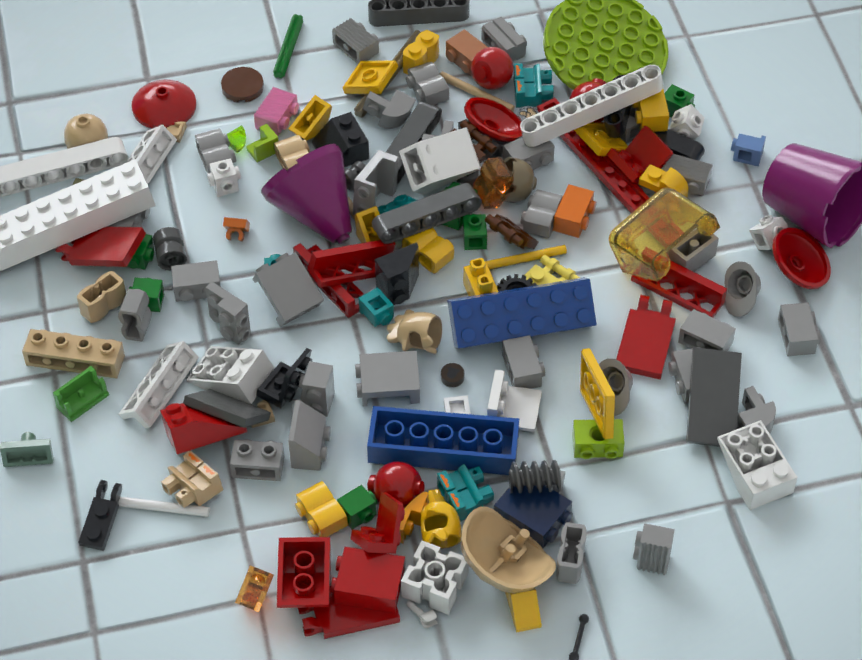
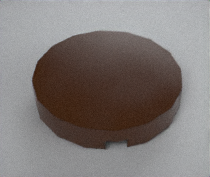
M250 67L233 68L227 71L221 80L223 94L227 99L234 102H239V100H245V102L252 101L263 92L264 81L262 75Z

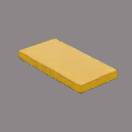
M582 349L580 392L603 438L613 439L615 394L591 349Z

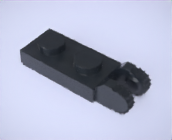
M100 480L96 490V497H93L78 541L80 546L105 550L119 508L118 502L122 492V484L115 483L110 500H106L104 497L108 483L105 480Z

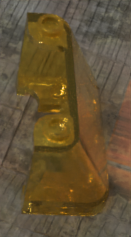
M662 188L610 232L609 244L623 273L659 281L670 269L671 262L667 252L695 228H697L701 235L710 236L720 228V225L715 215L672 188Z

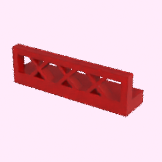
M381 240L315 251L311 254L307 270L319 287L376 277L375 259L392 253L396 243L384 244ZM365 266L371 268L372 270H364L359 267ZM339 270H347L352 273L345 274L340 272ZM325 273L332 277L323 279L321 274Z
M301 243L293 247V253H297L306 270L312 252L321 250L317 245L306 249ZM309 273L313 282L319 287V285L316 283L312 275ZM325 273L321 274L323 279L332 277ZM353 282L342 283L347 286V290L340 284L319 287L347 318L359 312V303L355 305L354 298H359L364 293Z
M647 248L642 253L640 266L631 276V281L690 311L695 309L701 313H706L714 318L725 303L727 288ZM643 271L652 274L653 278L644 279L640 275ZM668 282L672 284L673 289H664L660 286V283ZM680 293H689L693 296V299L686 300L680 296ZM709 303L714 307L709 312L701 308L700 304Z

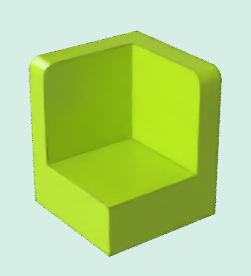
M268 124L259 127L261 139L246 146L247 151L257 163L274 155V143L279 141L278 136Z

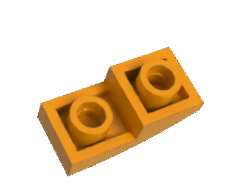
M424 491L419 494L404 509L405 515L400 523L399 530L401 533L400 543L404 544L406 536L412 534L414 524L421 526L422 509L429 504L428 492Z

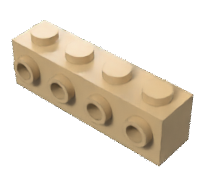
M30 329L22 350L27 366L81 373L92 366L96 370L97 376L118 378L125 357L123 344L120 341L50 332L43 329Z

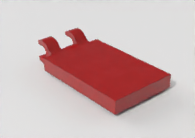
M107 226L71 241L72 247L64 244L57 247L55 251L64 253L61 260L69 261L71 265L127 267L145 237L146 232L142 227Z
M640 295L637 310L630 309L616 360L620 361L630 373L661 380L676 318L670 317L673 301L663 300L661 312L648 310L650 296Z
M330 593L329 607L298 608L299 614L314 611L316 617L302 619L304 635L312 636L323 632L324 639L400 623L398 608H396V613L394 614L335 604L334 593Z

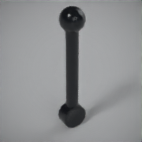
M582 614L579 617L580 626L573 652L569 654V660H579L578 651L584 627L589 621V617L586 614Z

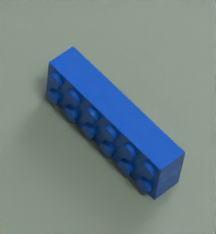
M585 277L447 300L454 347L458 349L501 342L528 335L537 336L597 325L591 282L589 278Z
M373 406L367 443L368 463L388 464L391 462H405L413 467L457 471L460 466L465 464L467 469L479 466L483 473L509 475L511 463L516 462L520 419Z

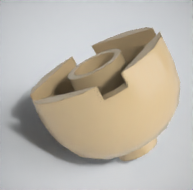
M86 113L74 116L68 121L64 129V140L67 149L108 138L105 124L100 118L92 114Z

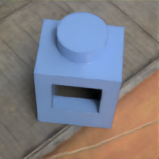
M739 133L738 139L733 138L731 151H734L733 161L759 167L766 136L762 135L761 138Z

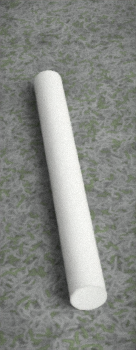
M120 497L118 502L120 507L204 517H209L210 507L188 505L183 508L179 503Z

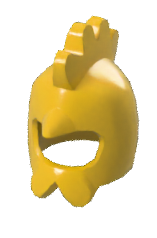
M439 489L429 490V504L421 512L422 541L436 545L440 549L453 547L461 542L462 537L458 513L453 506L446 502Z

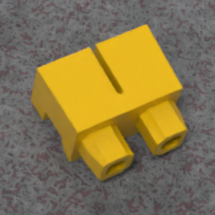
M483 258L471 260L470 265L464 266L463 284L468 296L499 292Z

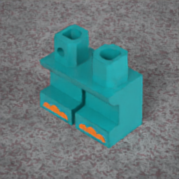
M514 63L513 80L516 108L537 107L542 104V100L553 99V85H542L552 84V70H540V64L534 65L533 68H523V63Z
M463 464L455 472L448 474L445 470L437 473V488L440 490L441 495L444 496L446 502L456 509L460 522L466 520L474 509L483 507V505L494 500V492L490 485L481 488L476 486L484 482V475L479 466L467 469L465 464Z

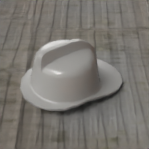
M738 261L733 263L725 274L724 284L725 288H727L725 306L730 314L741 317L748 314L754 307L756 297L761 289V281L750 264Z
M605 359L600 362L599 366L615 394L614 416H617L628 406L633 378L620 361Z

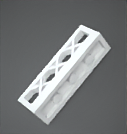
M164 125L146 131L126 163L136 159L148 185L177 139Z
M184 341L167 345L118 415L122 419L134 417L144 428H151L160 415V410L164 409L199 358L197 354Z

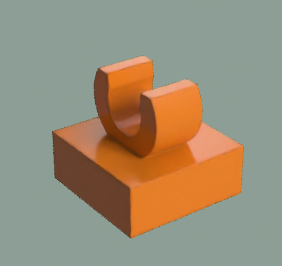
M224 217L223 227L227 229L226 238L231 240L232 234L238 232V240L243 241L245 237L243 231L249 232L250 222L247 219Z

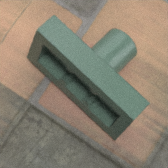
M25 432L21 436V441L1 442L0 444L4 467L53 464L54 457L50 439L36 440V436L33 433Z

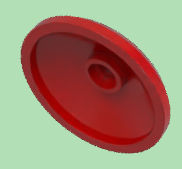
M164 79L148 83L136 92L132 100V112L136 120L152 129L160 125H164L167 128L175 125V122H187L196 110L194 92L184 83L175 80Z
M474 97L466 102L464 106L466 118L470 124L477 127V130L483 136L487 135L491 140L512 142L522 137L520 128L522 121L504 105L481 97Z
M785 228L776 234L772 244L773 256L778 268L786 278L806 289H818L828 282L831 275L830 262L826 252L816 239L797 228Z

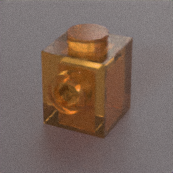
M250 565L235 603L259 612L274 574Z

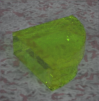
M241 125L227 133L230 147L236 153L240 152L246 144L245 129Z

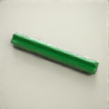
M294 14L291 18L273 70L275 78L279 77L282 79L285 76L303 24L302 15Z

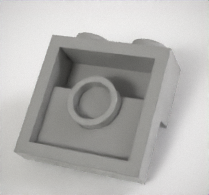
M211 282L206 286L209 316L214 322L220 323V332L225 339L232 340L239 345L241 342L246 341L251 333L248 305L214 282Z

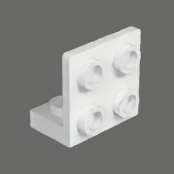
M495 370L487 416L519 418V430L534 432L542 391L508 386V381H504L505 371Z

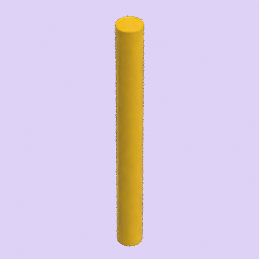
M565 245L488 260L486 263L490 270L538 260L543 255L552 257L567 254V249Z

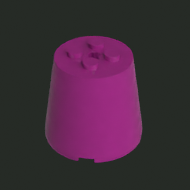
M797 143L789 144L776 156L766 174L762 190L763 200L769 207L823 245L831 249L835 245L840 247L856 233L862 224V162Z

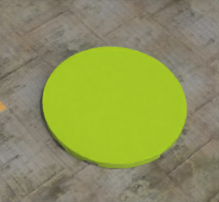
M565 0L553 9L544 28L543 48L546 59L556 76L572 90L581 83L592 81L594 78L608 83L619 75H627L648 65H657L663 74L668 61V42L662 32V26L656 17L646 11L644 6L636 0Z

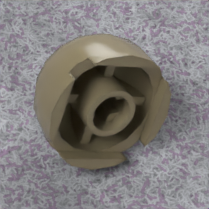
M505 158L501 164V167H505L503 173L498 174L497 194L499 197L503 196L501 201L504 202L525 200L537 185L534 171L531 165L522 159Z

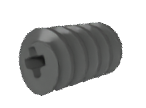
M543 460L540 468L536 461H532L530 468H528L525 461H522L520 469L516 462L511 463L509 469L510 494H512L515 486L519 494L522 493L524 486L527 487L529 493H532L534 486H537L539 493H542L544 485L547 486L549 492H552L554 485H557L559 492H561V472L556 460H552L550 467Z

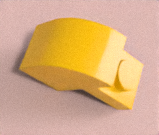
M650 164L639 178V185L658 193L657 205L677 214L687 200L689 190L687 181L672 167L666 172Z

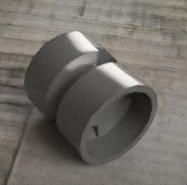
M166 227L154 233L153 242L158 266L161 269L171 271V266L186 263V252L183 247L182 233L179 229Z

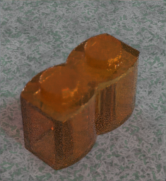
M502 157L488 158L483 163L480 170L481 174L475 180L473 188L478 190V195L482 200L484 209H495L502 205L506 196L505 192L513 182V176Z

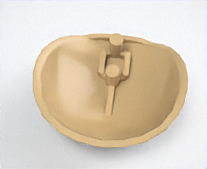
M478 507L466 518L462 527L461 550L465 561L481 580L503 592L514 594L531 591L553 575L556 570L555 560L530 537L527 529L521 530L514 523L503 518L498 512L489 507Z

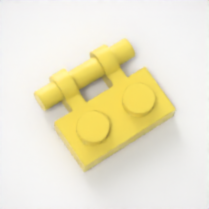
M543 255L540 263L545 265L544 268L535 264L525 274L526 280L531 278L533 283L537 285L580 278L575 275V271L570 268L566 269L559 264L558 260L549 258L546 255ZM554 272H556L557 274H559V275L562 276V277H561L560 279H558V278H556L555 276H553L552 274H553Z

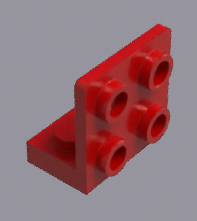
M644 126L625 150L621 149L620 151L611 148L606 155L632 183L639 184V178L650 164L662 169L673 155V151L648 126Z
M381 492L376 529L363 526L361 530H352L350 539L366 552L396 554L397 546L401 542L400 523L405 515L403 503L387 492Z

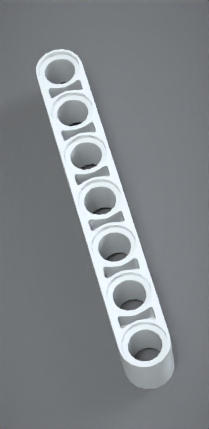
M657 65L645 66L524 119L520 124L524 143L529 147L538 146L659 93L663 89L661 69Z
M111 137L0 166V197L123 165L128 160L123 141L119 137Z

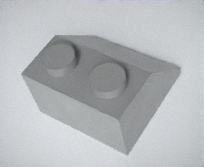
M295 400L288 440L291 468L320 471L322 461L327 459V447L324 445L325 441L330 440L331 429L330 426H326V416L300 400Z

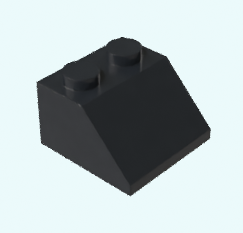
M352 112L331 118L312 139L315 149L329 144L339 146L343 152L344 167L350 166L356 161L362 162L369 159V141Z
M417 243L375 259L376 288L378 287L393 305L401 304L410 298L419 276V246Z

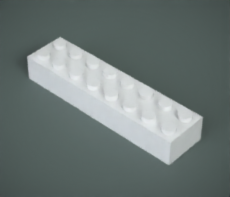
M136 159L1 215L0 271L156 206Z

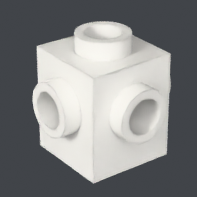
M690 104L674 112L669 130L695 140L701 134L705 118Z
M231 158L209 164L210 173L207 174L210 187L214 186L217 197L239 192L238 179H241L238 166L234 167Z
M768 215L759 220L760 223L749 230L758 250H771L776 234L782 229L788 228L783 217Z

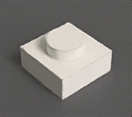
M468 395L444 398L445 412L471 414Z

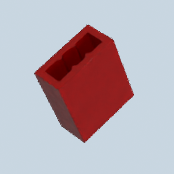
M344 547L343 555H338L336 571H339L337 578H332L330 593H334V603L395 614L401 590V580L405 572V556L370 553L363 549Z

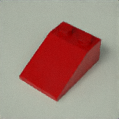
M183 403L170 404L166 409L160 410L167 437L177 455L247 432L246 427H240L186 406Z
M330 537L279 538L277 608L329 607L331 584Z

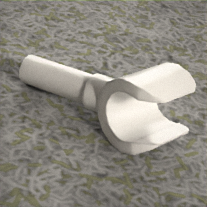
M412 601L407 602L406 606L417 614L424 628H430L438 624L435 620L437 615L433 609L424 613Z

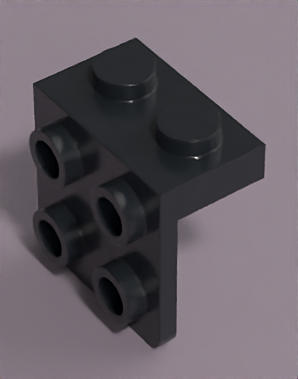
M306 348L292 366L280 362L257 389L256 396L280 409L287 401L291 402L299 387L301 374L306 373L309 361L312 362L310 358L312 350Z

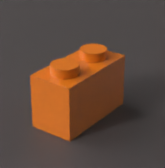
M568 184L554 215L553 231L579 238L582 230H586L588 227L589 214H593L596 208V201H593L594 191Z

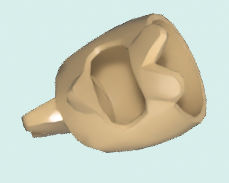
M408 309L404 315H397L394 318L395 323L387 326L389 333L387 335L388 342L401 343L403 351L417 348L436 354V349L442 337V322L437 315L428 312L414 313V311Z

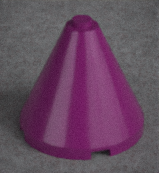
M336 144L322 146L296 160L297 164L288 170L285 168L280 170L261 189V193L267 202L330 242H338L340 245L350 239L349 234L352 232L343 152Z

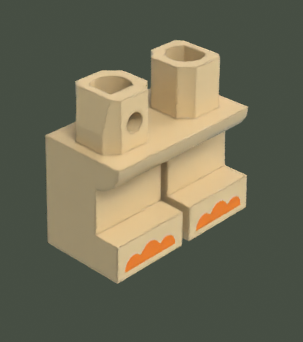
M191 450L183 455L184 461L176 468L174 466L168 467L170 475L161 481L163 490L169 496L180 489L175 494V497L183 508L193 502L201 506L223 491L219 474Z

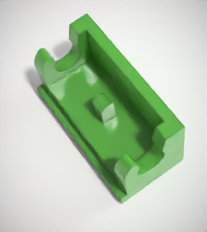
M90 366L54 391L53 396L57 409L72 422L109 396V392L103 377L98 379L96 370Z

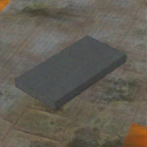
M697 347L692 349L686 443L720 447L717 437L737 429L742 353Z

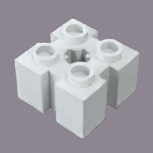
M421 540L413 556L414 566H408L401 580V597L419 604L422 599L429 601L430 608L449 615L457 598V589L461 590L469 574V565L463 555L450 551L448 556L440 553V547Z

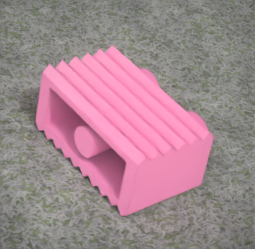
M273 87L254 114L255 128L260 130L259 127L268 124L277 136L282 129L286 130L291 116L296 115L299 110L297 95Z

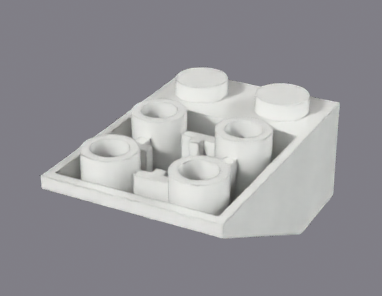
M466 127L417 142L399 151L412 192L422 195L428 194L481 169Z
M211 346L186 380L204 390L212 389L252 404L257 397V389L275 368L263 350Z
M761 420L717 437L736 488L749 510L794 493L798 477Z

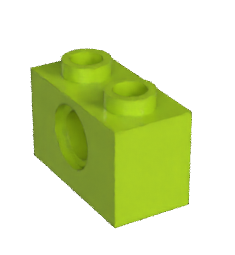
M614 419L613 439L603 438L595 420H573L574 458L591 459L606 457L614 459L623 457L625 443L622 419Z

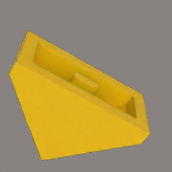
M314 95L288 129L306 141L314 138L329 121L332 106Z
M377 206L355 214L356 235L361 243L380 240L371 225L373 219L380 215Z
M535 588L531 591L514 594L505 592L516 632L542 627Z

